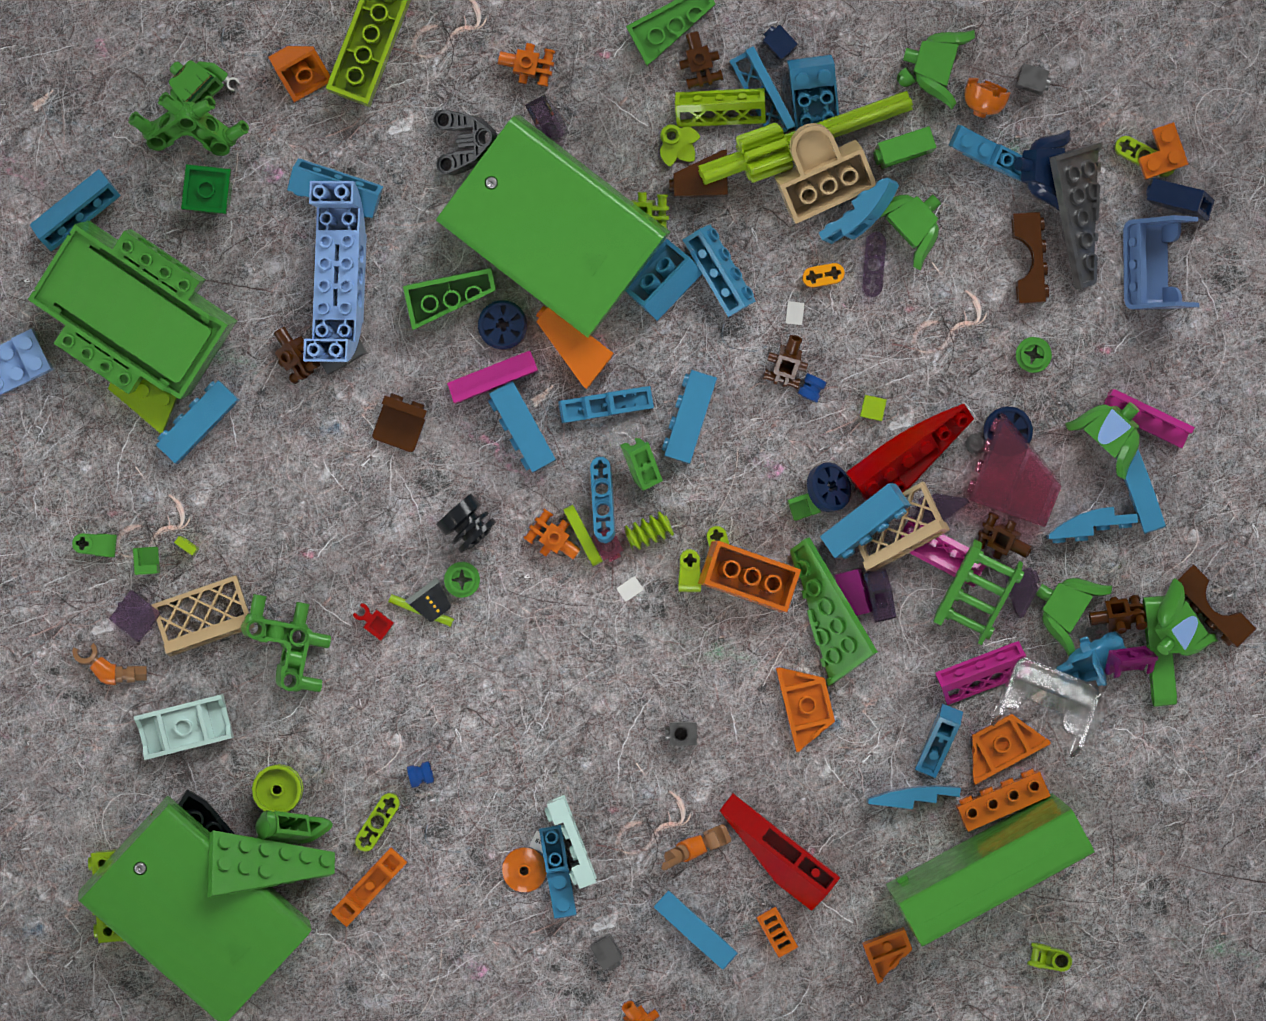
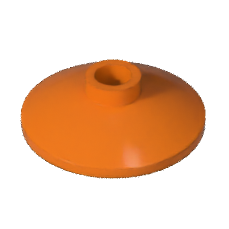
M527 847L518 848L510 852L502 866L505 882L509 887L518 892H531L537 889L544 882L547 874L543 856L536 850ZM527 867L529 872L523 875L520 873V868Z

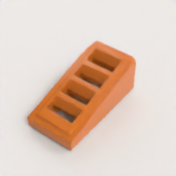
M776 906L756 917L778 958L798 948ZM776 915V920L765 925V920ZM779 923L781 924L782 927L774 930L771 933L769 932L768 929L772 928L773 926ZM783 931L786 933L785 936L774 941L773 937ZM789 939L791 943L780 949L778 948L779 944Z

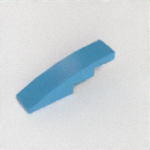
M650 386L558 401L562 423L654 408Z
M1138 449L1124 481L1143 532L1147 534L1166 527Z
M942 785L912 786L868 797L867 803L913 809L914 801L937 803V794L960 797L961 788L958 786Z
M669 890L654 906L661 915L722 970L738 954L720 935Z

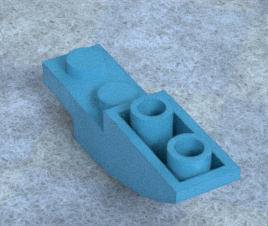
M957 125L948 146L962 152L963 155L976 162L1021 181V171L1015 169L1014 162L1016 158L1022 157V155L1001 144H996L962 125Z
M883 178L876 182V186L859 193L857 198L851 201L855 209L845 212L839 220L828 223L825 229L819 232L821 239L833 244L844 236L852 240L859 237L878 220L889 206L899 187L898 182L890 178Z
M1114 507L1099 508L1064 521L1046 535V539H1052L1053 543H1064L1066 538L1075 537V541H1087L1088 536L1094 535L1093 526H1096L1097 531L1110 530V525L1119 524V529L1132 528V523H1138L1137 514L1115 515Z
M561 825L541 828L539 833L554 919L576 916L574 893L569 875L570 870Z

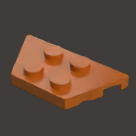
M777 667L776 671L795 750L800 752L808 743L835 722L825 678Z
M1009 714L972 734L974 784L976 785L1050 745V740L1013 714Z

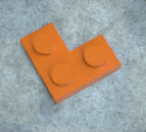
M1174 122L1151 130L1158 151L1138 158L1145 180L1189 165Z

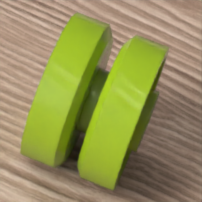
M283 764L271 765L260 771L254 779L252 786L253 799L263 811L288 812L298 805L304 791L303 780L299 773L292 767ZM276 785L281 787V793L279 794L273 791Z

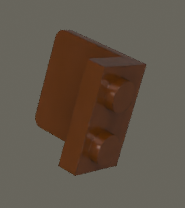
M391 393L390 397L384 395L383 406L372 434L373 439L407 452H413L428 415V411L424 410L425 405L412 401L410 405L402 402L404 397Z

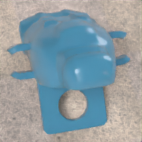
M1109 632L1101 639H1096L1090 642L1088 637L1081 638L1080 647L1068 657L1066 662L1056 667L1057 678L1064 685L1074 681L1085 683L1096 680L1098 686H1106L1107 681L1104 670L1109 650L1125 649L1123 638L1117 632Z

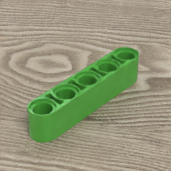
M1165 595L1143 597L1142 600L1146 613L1145 622L1147 623V628H1145L1146 647L1158 656L1154 670L1149 674L1151 698L1154 707L1177 704L1173 653L1169 652L1168 655H1163L1158 651L1157 646L1162 640L1155 631V627L1158 624V609Z

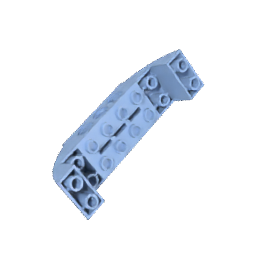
M310 181L309 204L317 208L312 339H304L303 361L348 362L356 351L362 323H364L367 234L365 232L362 202L354 181Z

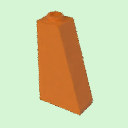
M543 306L536 315L539 318L536 321L581 385L587 390L613 357L614 353L594 337L590 336L587 338L550 308Z

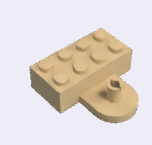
M818 123L803 125L794 132L789 148L796 167L774 176L789 215L795 224L848 201L862 191L876 186V181L863 148L857 140L838 147L832 133L825 126Z

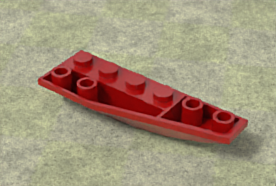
M964 403L936 414L884 443L848 470L846 474L865 501L888 483L897 484L900 490L904 492L918 480L974 418Z
M734 793L731 794L719 810L775 883L811 911L828 895L839 881L840 876Z

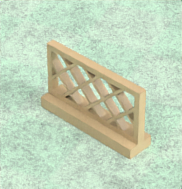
M922 481L902 492L905 497H908L910 504L921 507L917 520L907 517L910 509L908 507L906 509L907 513L901 517L898 530L888 527L882 531L879 541L871 540L878 543L874 554L868 555L866 550L867 544L858 546L865 561L863 565L866 571L875 572L950 531L947 523L943 521L925 482ZM920 489L924 494L922 505L912 502L914 493ZM925 509L932 511L936 520L928 524L921 522ZM906 519L916 523L914 531L910 534L902 532ZM887 530L897 533L892 544L884 543Z
M237 575L152 604L164 642L165 652L170 657L242 632V622L245 620L247 613H249ZM234 582L236 591L233 597L230 598L222 594L225 585ZM209 590L216 593L211 605L200 601L204 592ZM220 596L230 600L225 612L214 607ZM186 598L195 601L190 613L179 608L182 601ZM199 603L209 608L204 619L193 615ZM233 603L242 606L243 615L233 617L228 614ZM166 605L174 608L169 620L161 617L158 608ZM212 610L223 614L220 622L215 625L207 622ZM177 611L188 615L182 627L172 622ZM191 617L202 622L199 629L195 632L186 629ZM254 623L250 625L249 629L255 628ZM170 624L181 629L177 638L168 640L166 634Z

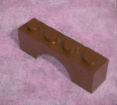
M1040 212L1012 214V238L1025 244L1031 254L1029 272L1024 278L1015 282L1017 305L1044 303L1046 298H1049V285L1045 284L1044 275H1048L1047 262H1043V253H1046V240H1042L1041 231L1045 230L1044 217H1040Z
M1190 564L1175 578L1182 583L1185 598L1190 602L1189 605L1194 613L1197 615L1201 613L1206 618L1204 623L1212 631L1217 629L1222 635L1220 639L1228 647L1232 645L1238 648L1257 629L1240 612L1231 615H1221L1210 607L1206 598L1209 579L1194 564Z

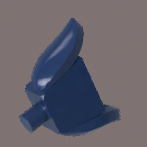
M1070 130L1035 140L1031 144L1030 150H1024L1022 157L1016 158L1014 162L1015 169L1021 171V181L1027 184L1031 194L1037 199L1053 206L1059 212L1049 157L1065 153V148L1058 147L1069 143L1071 139Z

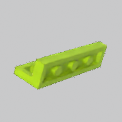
M765 88L675 92L676 124L678 127L766 123ZM751 109H761V116H751L748 112ZM729 110H735L739 114L736 117H729L725 113ZM706 111H712L717 114L713 118L703 116ZM681 112H690L694 116L691 119H681Z

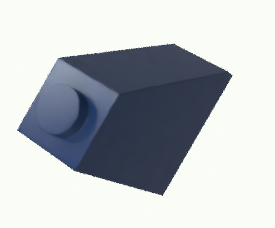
M1153 178L1152 184L1148 185L1146 191L1147 200L1153 205L1209 221L1215 200L1204 190Z

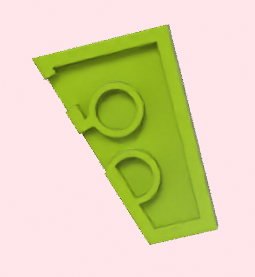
M145 379L141 381L136 391L127 394L110 382L108 390L160 434L165 431L177 397L159 389Z

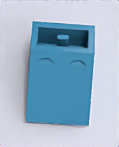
M832 55L787 60L795 129L797 130L803 125L818 123L839 115L835 63Z

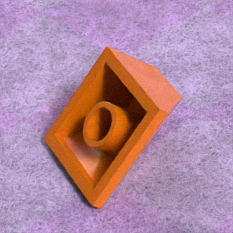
M286 46L268 57L294 102L328 84L330 74L314 46Z

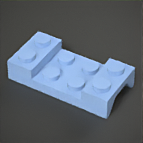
M32 328L0 345V396L54 370L39 344L35 330Z

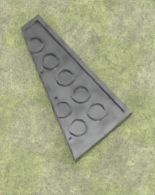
M1102 142L1049 157L1075 289H1082L1097 283L1098 256L1095 254V242L1098 241V233H1095L1096 221H1099L1100 185L1097 183V172L1101 171V162H1098V150H1102Z

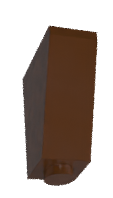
M721 150L675 172L673 179H669V193H674V198L727 197L728 177L704 185L698 171L699 165L727 156V150Z

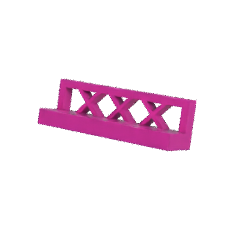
M529 350L448 382L447 385L453 402L457 404L511 381H516L536 373L538 369Z
M1116 389L1109 391L1103 405L1106 404L1110 407L1118 406L1121 410L1129 402L1133 403L1139 409V412L1132 420L1139 425V429L1179 448H1183L1188 435L1192 434L1195 428Z
M908 520L902 532L912 533L916 523ZM943 534L911 551L910 554L955 577L969 547ZM974 563L971 570L974 571V574L980 576L986 565ZM970 581L967 583L968 585H970V586H972V587H974V586L976 585V584H974V583H972V582H970Z
M1019 641L935 672L947 705L1031 674L1026 654ZM1023 663L1024 668L1016 671L1012 670L1014 666ZM995 673H1002L998 678H991ZM974 681H981L977 686H970ZM956 688L960 689L958 693L949 696L948 691Z

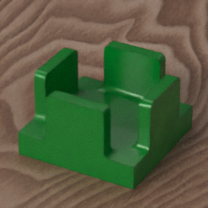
M186 164L181 209L202 214L227 215V208L231 202L232 170Z

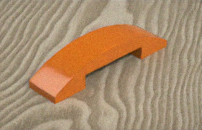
M391 847L332 909L331 913L347 927L406 865L407 861Z

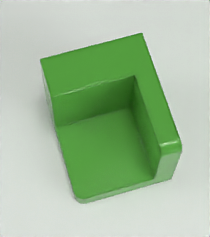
M808 493L787 500L795 521L821 513L820 509L811 501Z
M158 547L133 548L135 575L160 573Z

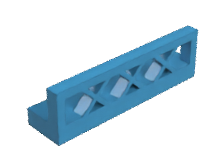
M755 47L747 49L745 53L730 60L729 62L743 89H749L748 83L750 78L759 80L762 85L761 88H765L767 94L765 99L770 100L772 107L770 113L766 112V116L769 117L766 123H762L763 127L769 125L772 117L781 121L784 133L794 129L795 124ZM748 58L751 64L749 74L740 71L736 63ZM753 69L757 76L751 75ZM743 76H747V77H748L746 82H745ZM754 109L756 114L761 116V110ZM773 109H775L777 115L772 114Z

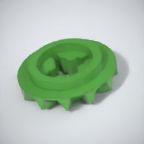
M1039 337L1024 339L1016 349V360L1020 368L1027 372H1040L1051 361V348L1045 340ZM1037 346L1036 353L1043 358H1035L1032 364H1030V356L1024 352H1031Z
M454 563L445 573V587L453 596L460 598L468 597L475 593L479 587L480 576L478 570L470 563ZM461 570H463L465 577H468V579L472 578V581L464 583L463 590H461L460 582L452 581V579L460 577Z

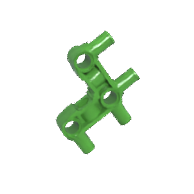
M164 92L159 97L158 104L167 109L168 112L154 121H149L135 111L131 114L128 121L130 125L142 132L143 137L147 140V146L152 150H164L173 145L174 141L181 136L188 135L203 144L204 148L217 156L227 155L230 147L235 145L237 139L247 134L249 130L248 124L243 120L229 128L208 112L215 108L216 103L208 95L201 101L193 103L189 101L179 102L169 93Z
M253 594L250 614L247 613L245 620L242 622L241 631L245 636L260 642L267 643L268 641H273L281 644L283 649L280 663L277 664L276 684L287 691L298 692L302 689L320 692L322 679L303 676L308 647L311 645L329 648L331 636L312 632L308 624H306L310 604L296 602L293 621H290V623L265 619L263 612L267 596ZM252 623H257V632L254 634H250V625ZM299 630L301 637L298 641L294 642L292 635L295 631ZM287 675H291V684L285 686L284 678Z

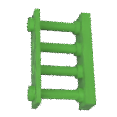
M974 539L935 613L933 622L942 625L944 619H952L980 633L978 644L982 645L985 638L989 640L995 629L992 625L1015 582L1020 583L1024 571H1022L1023 562L1021 561L1013 569L984 555V552L981 551L982 542ZM982 563L1010 577L1005 588L974 574V571L971 570L973 564ZM964 581L967 583L970 581L999 595L1000 597L995 607L963 592L964 589L961 587ZM954 600H961L990 614L986 624L982 625L954 611V608L951 607Z

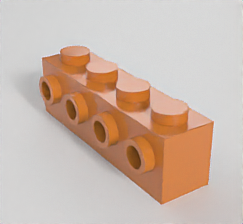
M1031 768L1020 773L1022 777L1013 780L1012 777L1000 782L1001 786L995 789L990 786L980 790L981 795L974 798L969 795L960 799V804L955 806L965 829L968 832L1050 797L1051 795L1039 770L1034 771Z

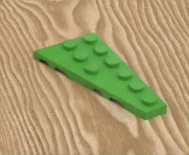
M809 537L793 547L790 553L794 567L801 569L799 577L804 589L801 592L803 599L806 598L809 607L807 613L815 642L820 647L823 657L820 660L822 667L826 668L828 675L826 679L827 685L831 686L874 656L878 651Z
M214 830L209 833L208 898L224 894L229 895L240 891L273 887L284 883H295L296 881L328 877L335 874V852Z

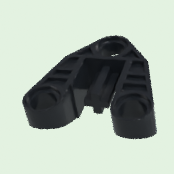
M438 110L433 117L436 128L447 131L473 130V133L457 135L455 141L458 144V148L474 146V149L441 155L436 161L437 170L441 174L457 175L474 168L497 138L496 131L481 117L449 110ZM443 114H447L449 117V122L446 126H442L440 122ZM487 132H489L490 134V140L488 143L485 142V135ZM449 158L452 162V166L448 171H446L443 167V163L446 159Z

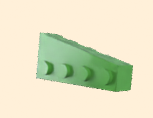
M492 267L404 285L403 289L412 330L495 291L496 284Z

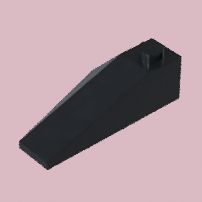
M189 789L176 801L179 806L209 832L214 830L235 834L207 800Z

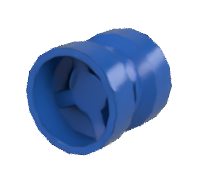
M807 373L804 379L805 384L800 387L797 394L817 403L820 398L819 393L825 388L827 382Z
M429 761L422 762L420 767L415 765L407 766L412 788L418 787L423 781L426 784L434 783Z

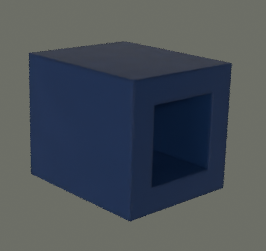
M778 25L776 28L771 26L763 34L765 36L763 44L780 62L798 46V43L781 25Z

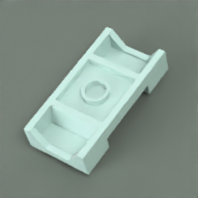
M223 694L134 716L143 745L144 760L234 737Z
M565 795L549 800L547 807L544 809L549 822L553 821L554 825L564 823V825H561L563 835L566 840L570 838L572 846L569 848L574 861L578 860V862L572 864V870L569 872L573 885L578 884L579 889L596 883V874Z

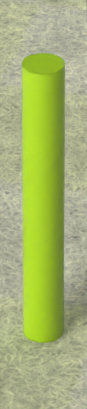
M391 594L389 603L421 615L405 602L406 599ZM442 614L434 621L451 627L454 619Z

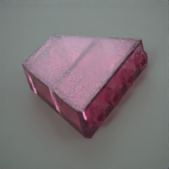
M1001 413L999 419L994 418L990 430L994 432L991 440L987 438L982 450L985 452L983 460L979 459L974 472H977L975 481L970 480L968 485L969 500L1046 527L1062 487L1061 481L1008 417Z

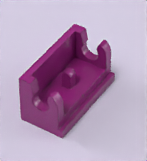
M861 568L836 574V582L856 616L872 612Z
M1146 646L1109 650L1104 672L1107 675L1114 673V678H1119L1123 671L1138 669L1143 671L1148 664L1146 673L1151 674L1156 661H1158V656Z

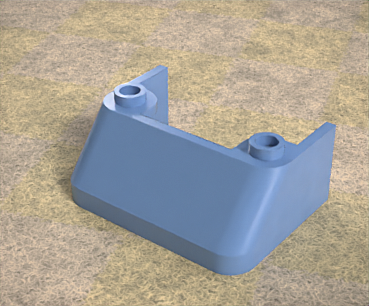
M1170 215L1133 219L1126 222L1123 229L1124 302L1129 309L1149 310L1199 307V303L1182 302L1181 291L1177 287H1168V243L1179 239L1181 223L1198 222V217Z

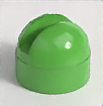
M906 67L897 75V81L903 87L911 86L916 82L915 77Z

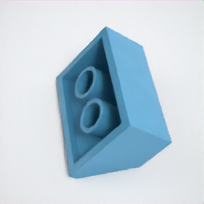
M666 239L626 290V293L658 321L702 275V272L688 255Z

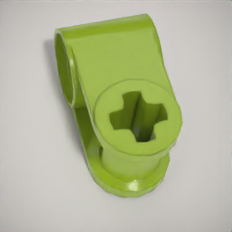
M686 549L680 555L678 592H701V584H698L701 575L699 554L693 549ZM688 554H692L693 558H696V561H693L690 566L686 561H683L684 558L688 557Z
M1031 943L1033 949L1027 965L1060 972L1067 971L1071 967L1072 958L1067 951L1041 943ZM1059 955L1067 956V962L1063 966H1058L1055 963V959Z

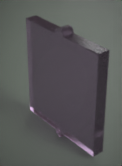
M130 590L123 601L118 603L117 609L109 619L140 643L146 633L153 629L152 625L161 612L136 592Z

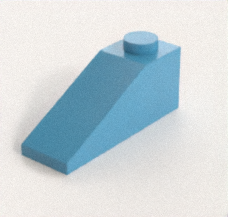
M945 704L941 705L915 770L936 778L960 728L963 716L962 711Z

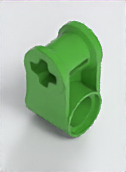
M78 534L73 538L72 547L81 554L115 558L117 535ZM83 538L89 542V546H85L84 550H82L81 546H78V542L82 541Z

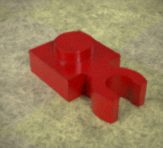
M361 603L360 606L365 609V614L359 616L357 613H354V618L366 621L367 623L363 628L382 641L395 622L377 609L373 614L370 613L369 607Z

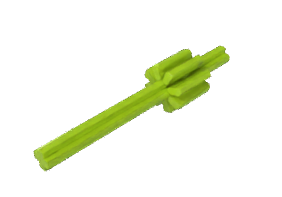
M904 91L818 122V124L825 126L832 133L833 137L836 138L913 110V103L908 91ZM772 123L737 136L735 138L737 152L698 166V171L704 185L745 171L748 180L755 183L791 170L793 168V158L789 145L795 131L784 135L782 127L777 123Z

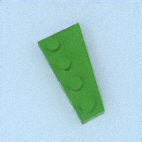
M674 0L627 25L626 28L646 66H649L716 5L714 0Z

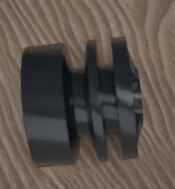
M472 494L464 498L436 524L445 535L453 531L457 532L456 537L452 541L453 544H456L461 539L465 541L458 548L461 553L477 545L490 533L491 528L496 523L494 518L490 519L486 524L482 521L489 514L487 511L477 516L475 512L481 504Z

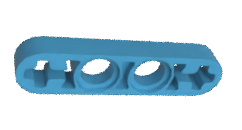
M597 457L590 465L594 534L598 541L608 543L614 539L616 533L612 468L606 458ZM601 463L606 467L603 468L604 478H600V473L596 469L599 468ZM600 484L608 486V491L605 494H598L596 492V488ZM602 505H607L610 509L607 515L601 516L597 513L598 508ZM602 522H606V527L610 531L606 533V536H602L599 533L603 531Z

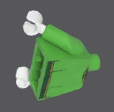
M189 60L184 66L180 62H175L170 67V72L174 75L169 80V84L172 87L170 95L179 102L189 101L197 103L207 95L213 98L224 86L223 81L231 92L235 90L229 86L230 81L240 84L237 78H229L227 72L212 62L199 61L195 63Z

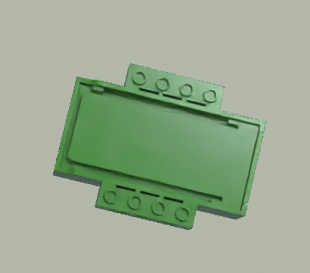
M91 221L74 224L69 232L70 234L67 235L28 298L30 302L65 325L54 344L127 394L136 391L143 378H145L159 389L169 392L180 400L191 395L238 320L197 294L205 282V278L134 230H125L119 240H117Z

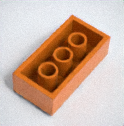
M717 540L711 542L698 584L779 612H788L801 569Z

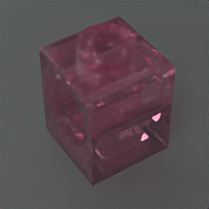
M605 529L599 533H601L602 536H606V533L610 531H608V529ZM616 534L613 539L615 549L612 552L604 551L602 542L598 541L595 535L592 536L603 560L608 559L609 562H612L622 557L620 552L624 550Z

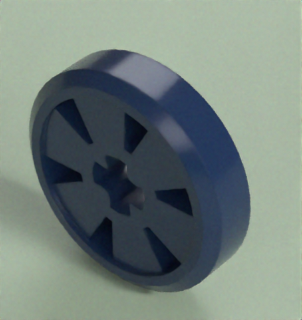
M494 301L488 304L479 316V334L484 342L492 348L498 350L511 349L517 346L526 335V316L523 310L511 301ZM500 319L509 322V327H506V331L496 327Z
M1010 406L1001 407L994 410L986 418L983 426V436L987 446L993 452L1003 456H1012L1021 453L1028 447L1033 436V426L1030 418L1022 410ZM1010 425L1012 426L1011 430H1014V434H1010L1007 438L1004 436L1005 433H1002V428H1007Z
M826 462L815 466L810 471L807 478V491L811 501L817 508L824 512H835L843 509L848 504L851 497V483L846 472L839 465Z

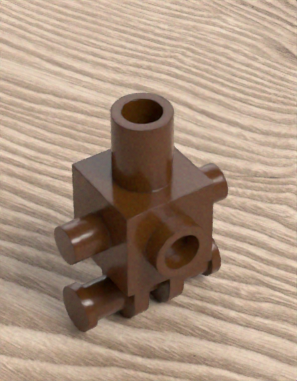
M698 31L686 34L689 50L685 53L687 59L679 61L681 70L689 68L691 75L696 74L695 78L686 79L688 90L696 86L702 88L705 83H708L710 86L715 81H723L721 69L714 73L709 71L713 70L712 61L720 59L718 51L709 53L708 45L702 46ZM705 72L706 75L701 76L700 73Z
M285 326L273 333L281 345V348L274 352L278 357V364L284 367L286 371L290 369L294 371V373L289 375V380L293 384H297L299 380L306 379L314 373L315 368L320 367V362L303 361L304 339L302 336L293 340Z
M790 335L787 345H780L778 354L769 352L767 361L774 362L773 372L765 369L764 380H771L776 385L780 382L783 383L782 387H787L788 385L798 389L801 379L795 378L797 371L806 372L808 363L801 361L802 350H799L802 343L801 337Z
M989 512L987 521L982 523L983 530L978 532L979 538L977 541L982 542L981 549H985V544L989 540L987 546L994 549L992 556L1000 560L1002 554L1007 556L1013 554V552L1027 558L1032 550V546L1019 540L1022 533L1014 530L1017 523L1008 520L1007 525L1000 524L995 526L999 515Z
M1138 595L1130 596L1129 603L1127 598L1118 599L1117 597H1112L1109 601H1105L1104 610L1089 612L1090 625L1107 624L1109 632L1118 631V633L1123 634L1131 629V623L1135 622L1138 630L1147 628V623L1145 622L1146 613Z

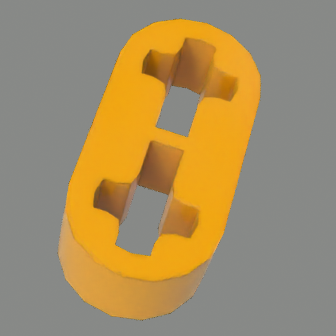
M838 263L814 266L804 271L802 280L810 288L837 284L844 278L845 271ZM832 267H835L836 271L841 272L836 280L833 279V276L825 277V273L831 272ZM810 271H813L814 275L822 274V278H817L814 284L811 283V280L806 279Z

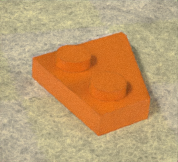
M904 927L862 942L877 984L881 983L891 969L894 970L900 960L913 950Z

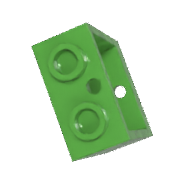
M930 126L879 142L873 152L876 165L880 164L881 168L884 169L933 153L937 147Z

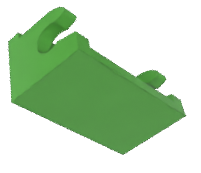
M635 438V445L630 446L625 442L620 446L634 483L644 491L663 480L649 443H645L640 438Z

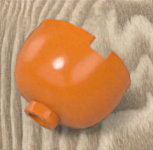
M969 78L965 87L964 98L968 107L974 110V115L985 118L986 115L998 114L1005 108L1011 94L1007 92L1006 88L986 80L984 83H977L978 78Z

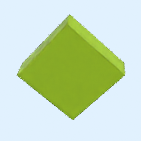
M864 395L860 417L882 422L887 399Z
M178 536L174 542L192 556H195L199 551V547L183 536Z

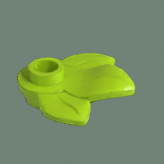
M665 126L660 134L663 143L660 155L664 163L671 167L677 158L685 162H693L695 160V149L692 143L700 138L698 132L691 127ZM669 132L675 133L676 138L674 140L667 138Z

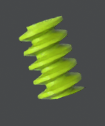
M660 511L657 512V519L649 515V523L644 518L641 519V526L633 522V530L627 525L624 526V531L632 550L634 545L638 550H641V542L647 547L650 546V539L657 543L658 535L663 539H667V531L672 536L675 535L667 516H664Z

